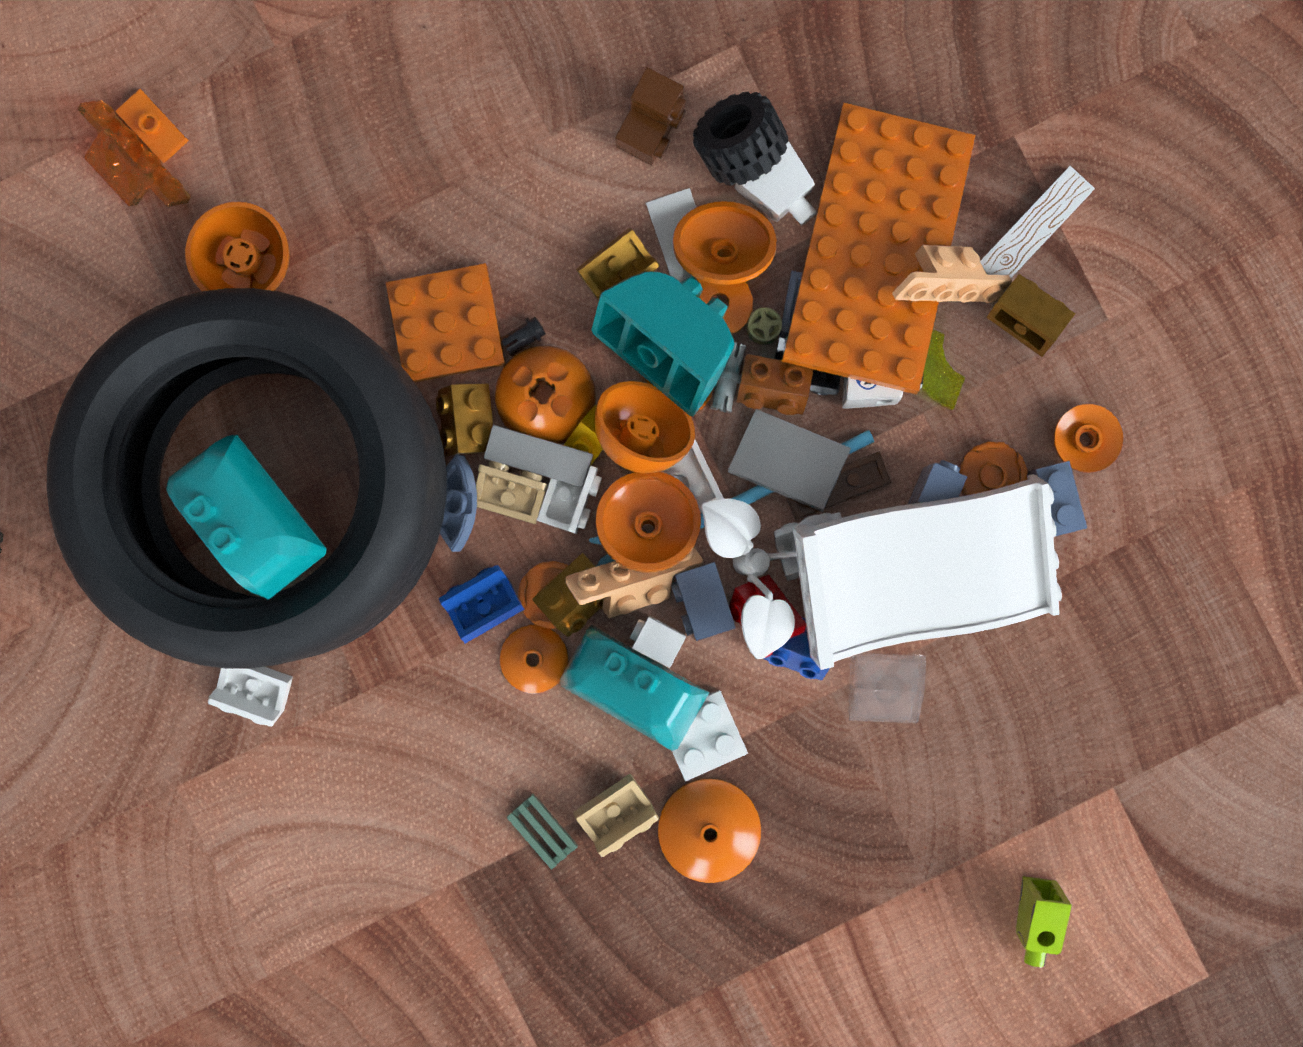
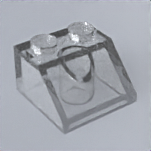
M862 652L851 656L849 721L918 723L925 693L926 656L920 654Z

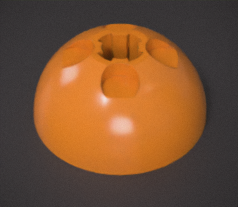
M228 202L213 207L196 221L187 238L185 248L187 269L192 280L201 291L224 288H256L275 291L283 281L289 266V245L281 225L265 209L251 203ZM251 256H253L252 261L248 265L247 263L250 261Z
M536 346L519 352L504 366L495 388L496 408L501 421L507 429L558 444L565 443L579 423L595 406L596 400L594 381L585 364L571 352L555 346Z
M636 381L620 382L607 388L599 398L594 418L596 436L604 452L619 466L639 473L660 472L680 462L692 448L695 440V427L691 416L654 385Z

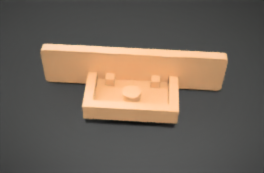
M922 245L915 253V256L924 272L910 273L892 294L895 300L991 303L1001 298L1004 294L1003 291L1012 283L1009 275H987L980 263L979 255L972 247Z
M693 547L692 551L681 562L671 568L658 572L635 571L613 561L566 576V584L580 605L604 598L602 609L608 618H612L621 614L631 613L636 609L651 604H659L669 599L673 576L701 567L703 559L695 547Z

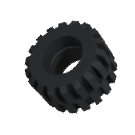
M746 91L739 95L732 94L724 100L721 99L716 102L715 106L709 108L704 113L705 116L698 120V127L693 131L694 147L712 177L717 182H724L729 186H733L735 183L744 185L747 181L752 180L753 182L764 173H769L772 170L771 168L781 161L780 156L785 154L787 150V131L770 100L758 92L750 94L749 91Z

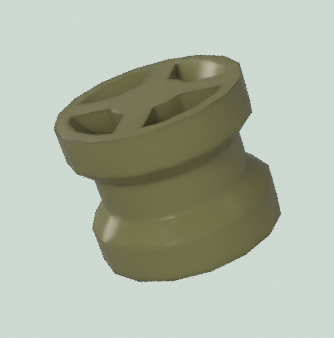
M768 307L756 309L750 315L747 323L749 338L759 345H768L774 342L782 329L780 315Z

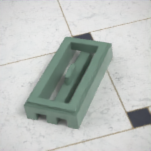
M534 793L506 817L551 870L578 847L577 843ZM531 804L567 845L564 849L557 844L527 809ZM520 814H522L526 818V820L532 825V827L538 832V834L555 852V857H552L548 853V851L543 847V845L537 840V838L519 819L518 816Z

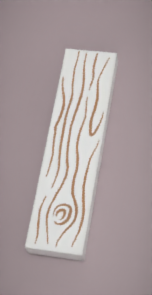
M1069 166L983 257L980 263L986 274L1009 275L1012 278L1095 188Z

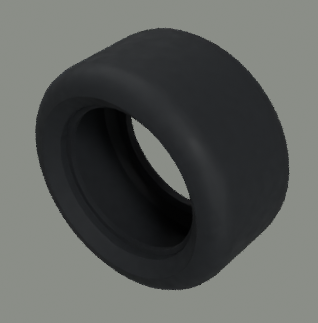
M224 288L197 292L158 305L131 320L94 352L68 390L56 418L47 460V498L55 538L67 566L91 602L110 621L133 638L173 658L202 666L225 669H251L301 660L344 646L369 632L386 619L404 601L423 574L438 542L447 498V471L439 430L422 393L404 368L370 337L345 318L326 307L304 298L278 291L256 288ZM261 374H285L315 382L340 409L350 428L358 454L359 491L355 511L347 532L331 556L308 577L287 589L279 591L268 600L264 597L249 596L227 589L207 578L186 559L172 538L165 521L160 496V476L165 452L173 433L185 415L201 399L219 387L237 379Z

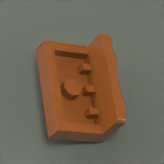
M747 354L744 360L736 402L752 409L763 407L778 410V412L785 415H803L809 398L813 369L782 362V360Z

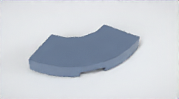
M456 454L446 467L447 498L444 520L440 535L452 552H460L465 546L475 522L477 509V490L472 469L464 455Z

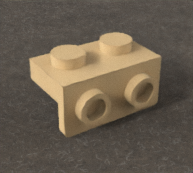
M490 460L488 466L479 464V475L476 482L477 507L537 524V518L548 488L547 484L541 482L542 476L522 470L521 476L508 473L509 466Z
M631 774L573 812L578 823L594 842L596 850L601 857L606 856L610 852L617 851L626 841L638 833L645 832L659 819L652 802Z

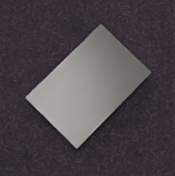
M756 409L728 468V473L823 512L851 448Z

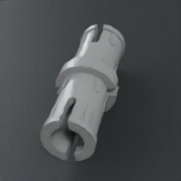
M736 342L734 343V349L716 384L711 409H720L721 412L732 413L737 384H740L741 375L739 374L746 345L739 344L738 346Z

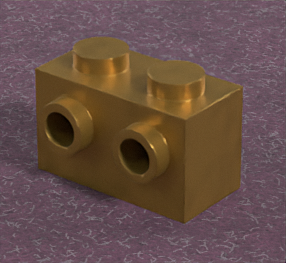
M1018 274L986 318L1043 357L1076 313L1067 308L1063 302L1056 300L1040 289L1035 282Z

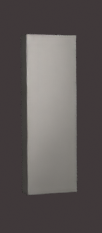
M496 425L492 427L484 459L580 487L584 486L593 458L592 453Z

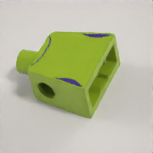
M1022 877L1016 933L1026 950L1024 962L1033 967H1044L1047 954L1058 955L1062 951L1072 904L1055 880Z

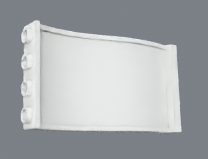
M1032 474L1027 476L1028 480L977 494L878 509L811 527L806 524L793 527L810 656L820 670L834 667L835 661L881 647L999 628L1046 613H1050L1053 616L1059 615L1058 601H1061L1062 593L1056 578L1059 559L1054 550L1053 537L1056 536V525L1051 517L1050 505L1054 501L1051 486L1038 476Z

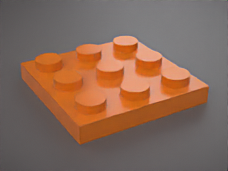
M486 263L386 282L401 366L414 382L506 365Z

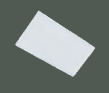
M690 188L646 203L670 276L676 278L680 283L692 275L683 269L675 257L673 235L677 224L683 216L696 208Z

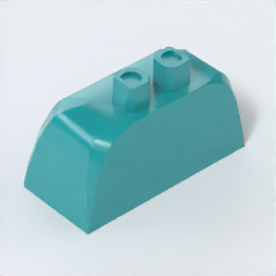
M643 272L631 276L601 293L591 331L593 335L689 416H694L716 386L734 349L735 342L723 319L727 305L718 298H712L707 304L699 298L703 288L692 276L681 283L676 278L660 272Z
M229 435L216 441L168 479L166 490L178 511L231 577L243 588L269 600L326 555V547L238 435Z
M590 625L560 678L561 687L672 751L679 748L709 694L708 691L632 649L630 646L593 625Z

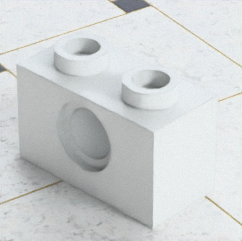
M648 616L646 622L639 619L630 636V639L635 641L632 649L668 668L671 667L686 638L684 633L651 616Z

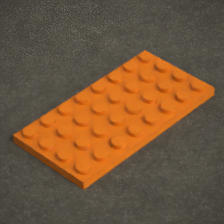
M843 103L782 362L917 395L920 390L939 302L895 300L892 293L910 273L924 272L915 256V253L922 245H952L976 135Z

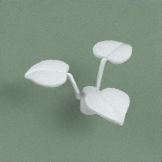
M724 498L704 502L700 507L704 518L705 534L710 547L721 557L733 558L735 571L741 575H748V582H753L765 594V597L759 595L749 597L743 606L741 614L742 631L747 647L756 659H763L790 639L794 630L795 619L789 604L784 600H773V593L757 577L763 575L768 570L771 560L797 557L796 550L766 553L762 549L753 548L754 545L751 539L760 532L761 523L758 514L749 504L736 499ZM811 515L804 518L798 526L806 524L811 527L834 519L825 515Z

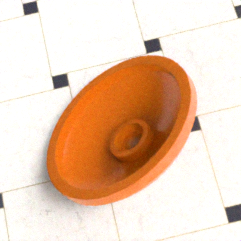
M721 201L701 205L683 216L674 231L673 250L679 264L692 276L713 284L729 285L746 282L763 273L775 256L777 239L772 224L759 211L744 204Z
M633 472L619 478L605 491L597 507L596 530L601 545L613 560L631 570L658 572L675 566L692 551L700 533V509L693 493L680 480L663 472ZM645 524H650L654 527V530L646 533L642 530V527Z
M699 779L683 785L667 800L659 818L658 837L665 858L676 871L695 881L715 883L736 876L751 863L760 844L761 824L753 802L740 788L724 780ZM712 828L717 832V836L713 840H707L704 837L705 830Z

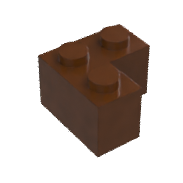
M646 67L630 97L631 109L615 137L616 148L651 166L656 157L662 159L670 144L667 136L671 128L678 129L686 113L684 107L687 100L683 99L684 86Z

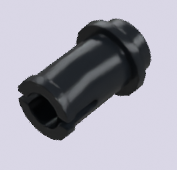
M527 317L525 319L526 323L500 337L504 346L515 339L518 340L507 348L511 356L536 340L538 342L542 341L541 337L546 332L536 317L532 319Z

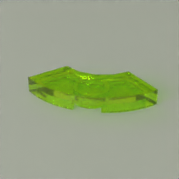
M933 330L924 367L922 390L936 403L947 409L954 410L965 377L954 371L946 361L943 350L945 334Z

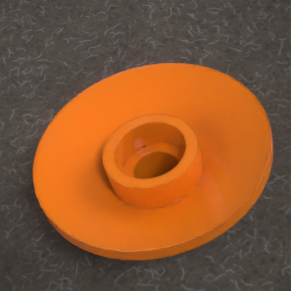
M1082 404L1071 408L1061 416L1054 430V446L1059 458L1063 462L1070 461L1072 469L1084 473L1097 472L1109 467L1118 458L1123 446V431L1118 419L1106 408L1095 404ZM1082 433L1090 437V443L1087 446L1080 442Z
M528 625L515 630L505 640L500 653V666L504 677L513 687L527 693H541L556 686L568 665V652L561 637L551 629L536 625ZM530 653H535L539 656V664L537 666H530L527 663V656Z

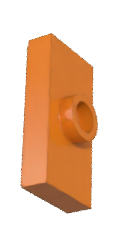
M141 89L115 111L163 163L169 160L189 141Z

